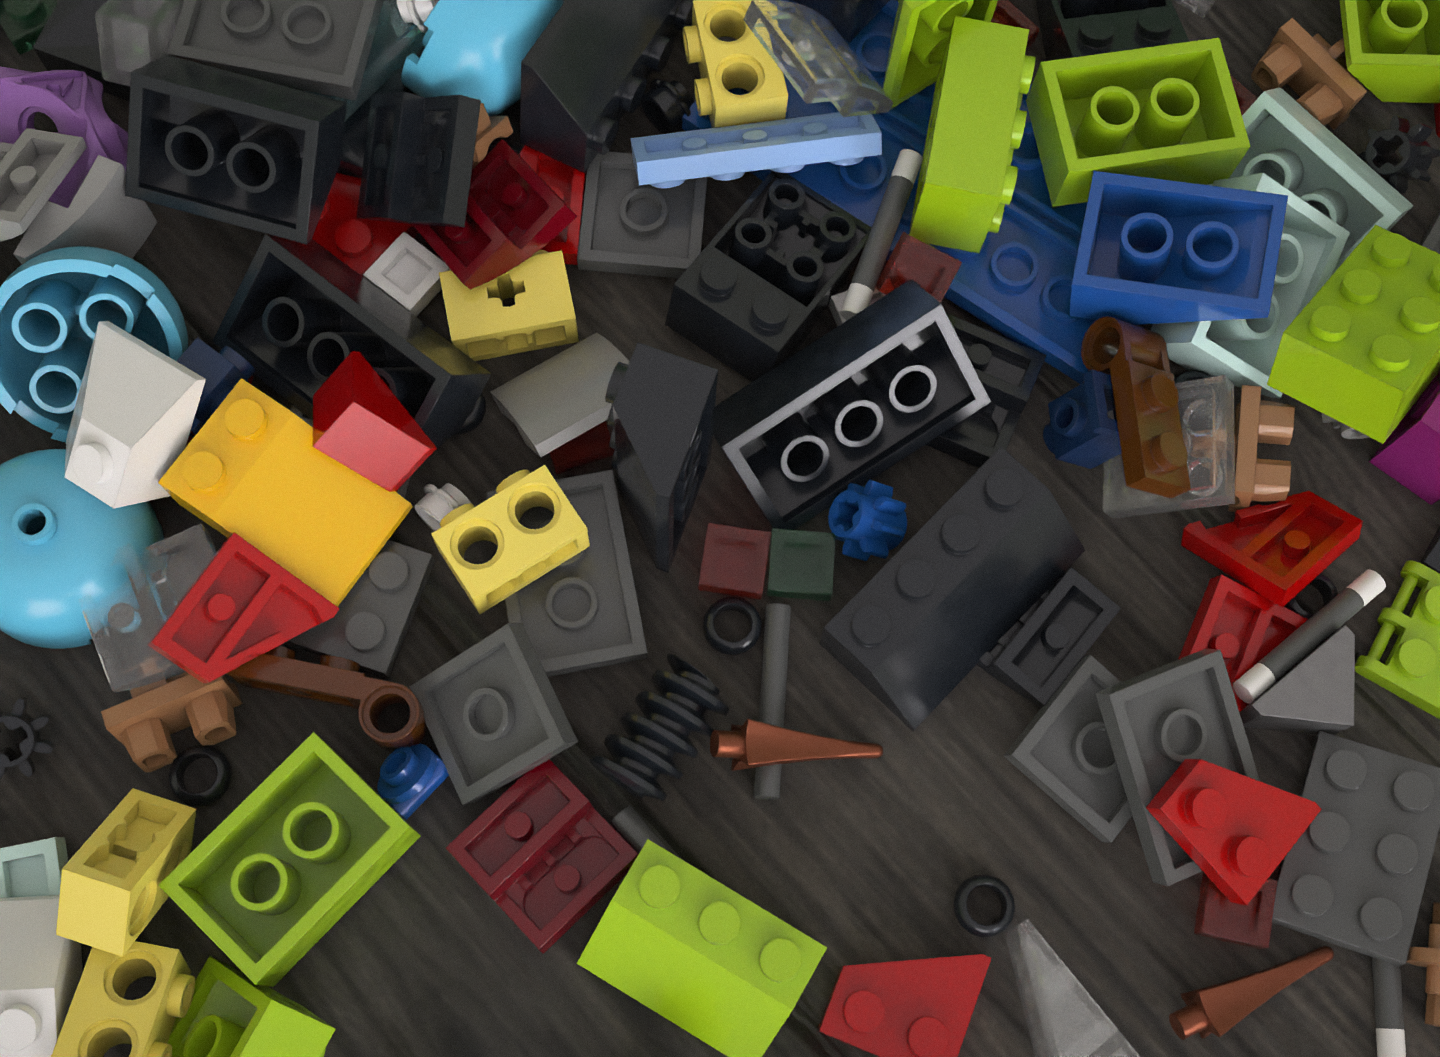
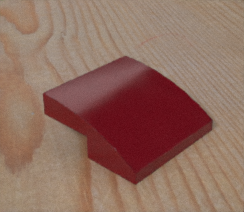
M502 139L472 170L465 227L412 225L458 279L471 290L505 274L527 260L561 233L577 215L528 163Z
M550 759L519 778L446 847L448 852L543 954L628 873L638 856V853L597 812L590 801Z

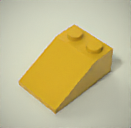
M241 378L158 483L180 506L227 538L235 532L338 607L413 506L396 491L389 492L312 447L313 427Z

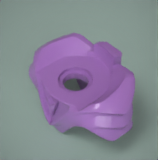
M0 66V142L14 144L26 128L35 129V114L41 112L49 116L55 123L58 132L54 133L83 137L87 146L49 198L51 202L68 208L98 155L121 163L126 170L128 133L112 122L107 116L102 103L104 93L103 84L100 81L87 76L83 71L51 70L32 72Z

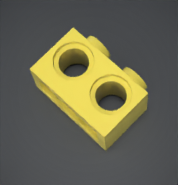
M693 0L692 26L683 27V42L688 64L698 62L701 78L694 79V93L699 116L709 115L712 128L785 119L788 92L767 1ZM727 36L735 38L736 40L726 42L719 40L718 38ZM733 88H742L750 93L744 95H736L729 92L728 90Z
M545 465L531 473L527 469L513 473L497 486V494L476 507L472 503H468L452 510L440 521L439 525L441 528L431 533L440 554L479 614L487 611L590 546L586 525ZM532 507H545L554 513L552 520L546 526L539 529H529L519 523L523 513ZM487 540L498 546L493 558L486 563L472 564L464 560L465 551L474 542Z
M132 788L62 868L56 935L123 957L169 897L158 885L191 853L196 809Z
M135 941L125 955L121 957L92 947L51 1057H103L110 1048L118 1044L132 1045L129 1057H172V1045L167 1043L176 1017L184 1018L186 1016L195 990V977L191 975V970L180 950ZM145 976L156 977L155 984L148 994L136 1000L124 999L125 992L132 982Z

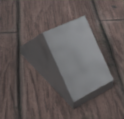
M1346 625L1336 630L1254 702L1239 712L1243 726L1317 735L1319 731L1335 735L1353 727L1355 634Z

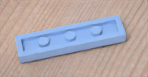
M869 109L630 138L632 158L639 185L650 184L656 188H672L681 185L687 179L711 177L721 181L734 180L742 177L745 172L766 169L778 173H791L801 170L806 164L831 162L832 164L843 166L854 165L861 162L864 157L882 155V132Z

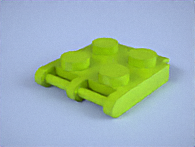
M1409 560L1405 562L1400 572L1404 581L1391 607L1382 609L1377 619L1381 628L1367 656L1360 655L1355 663V672L1440 720V573L1419 562ZM1417 586L1421 588V591L1409 616L1403 614V611ZM1395 633L1398 635V638L1386 663L1383 664L1380 662V658L1392 634Z

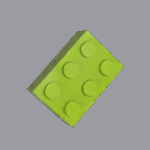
M954 16L935 84L908 240L980 253L987 233H998L1005 204H1010L1016 184L1018 167L1011 166L1014 149H1019L1023 137L1027 111L1020 110L1023 94H1028L1036 58L1025 55L1029 29Z
M1220 38L1044 61L1039 65L1026 99L1052 207L1088 202L1093 171L1203 185L1213 184L1215 180L1230 178L1250 148Z
M1375 225L1285 329L1267 385L1384 444L1440 371V254L1412 242L1402 235Z
M313 732L158 886L255 985L274 987L421 835L334 749Z

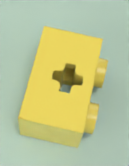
M539 250L505 274L471 290L458 279L452 270L439 272L452 344L474 361L579 342L576 316L562 250L549 253L545 250ZM514 298L515 305L503 307L502 300Z

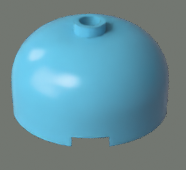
M439 0L424 22L428 30L422 41V45L425 48L420 58L414 53L406 57L401 74L402 84L414 94L422 97L463 95L478 99L484 104L488 116L501 114L521 98V62L565 0Z
M72 246L54 249L28 260L10 274L0 286V404L10 414L14 410L33 425L53 433L51 439L66 443V437L98 322L109 321L177 361L188 348V335L183 314L176 299L166 285L152 271L134 259L112 250L91 246Z
M47 449L29 452L14 457L0 465V630L23 643L51 649L74 648L91 644L90 639L112 630L128 617L131 620L135 618L149 601L157 587L165 555L162 526L158 522L150 502L146 501L113 509L65 478L66 449Z

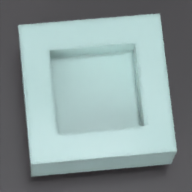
M53 837L0 848V898L60 895L62 868L68 862L65 837Z

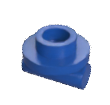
M415 744L411 747H401L385 759L380 768L377 789L379 795L407 820L444 782L449 774L443 761L428 746Z

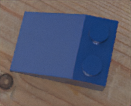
M1093 171L1071 284L1069 316L1094 320L1109 316L1133 325L1268 318L1288 195Z

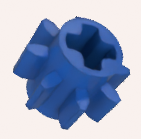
M869 479L865 487L854 483L848 484V490L841 492L834 499L828 516L829 527L832 531L830 537L844 542L842 554L863 561H867L870 555L886 559L888 557V550H892L900 544L907 529V516L904 511L906 503L892 499L893 487Z

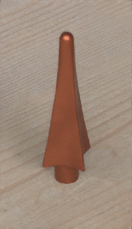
M748 718L742 726L732 724V731L714 730L710 738L711 755L713 757L733 758L732 771L813 760L877 759L883 755V747L878 743L824 737Z
M1322 946L1268 969L1182 993L1181 998L1187 1006L1169 1015L1170 1024L1176 1035L1182 1040L1198 1032L1202 1039L1211 1033L1221 1037L1278 992L1307 973L1331 961L1334 957V952L1331 947Z

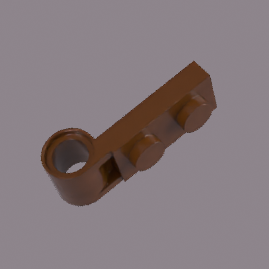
M1113 317L1099 318L1085 333L1081 346V357L1087 369L1111 375L1126 486L1171 499L1190 491L1191 486L1187 466L1188 453L1183 440L1178 407L1179 394L1175 385L1174 375L1170 372L1167 346L1164 338L1157 332Z
M278 646L227 673L244 687L359 709L358 716L362 729L379 747L389 752H394L401 747H411L412 745L419 744L427 732L428 727L424 720L422 705L410 689L399 683L369 678L365 673L359 672V663L349 659L322 655L320 663L315 664L295 660L296 651ZM396 703L409 706L410 718L405 727L395 733L379 731V716L386 707Z

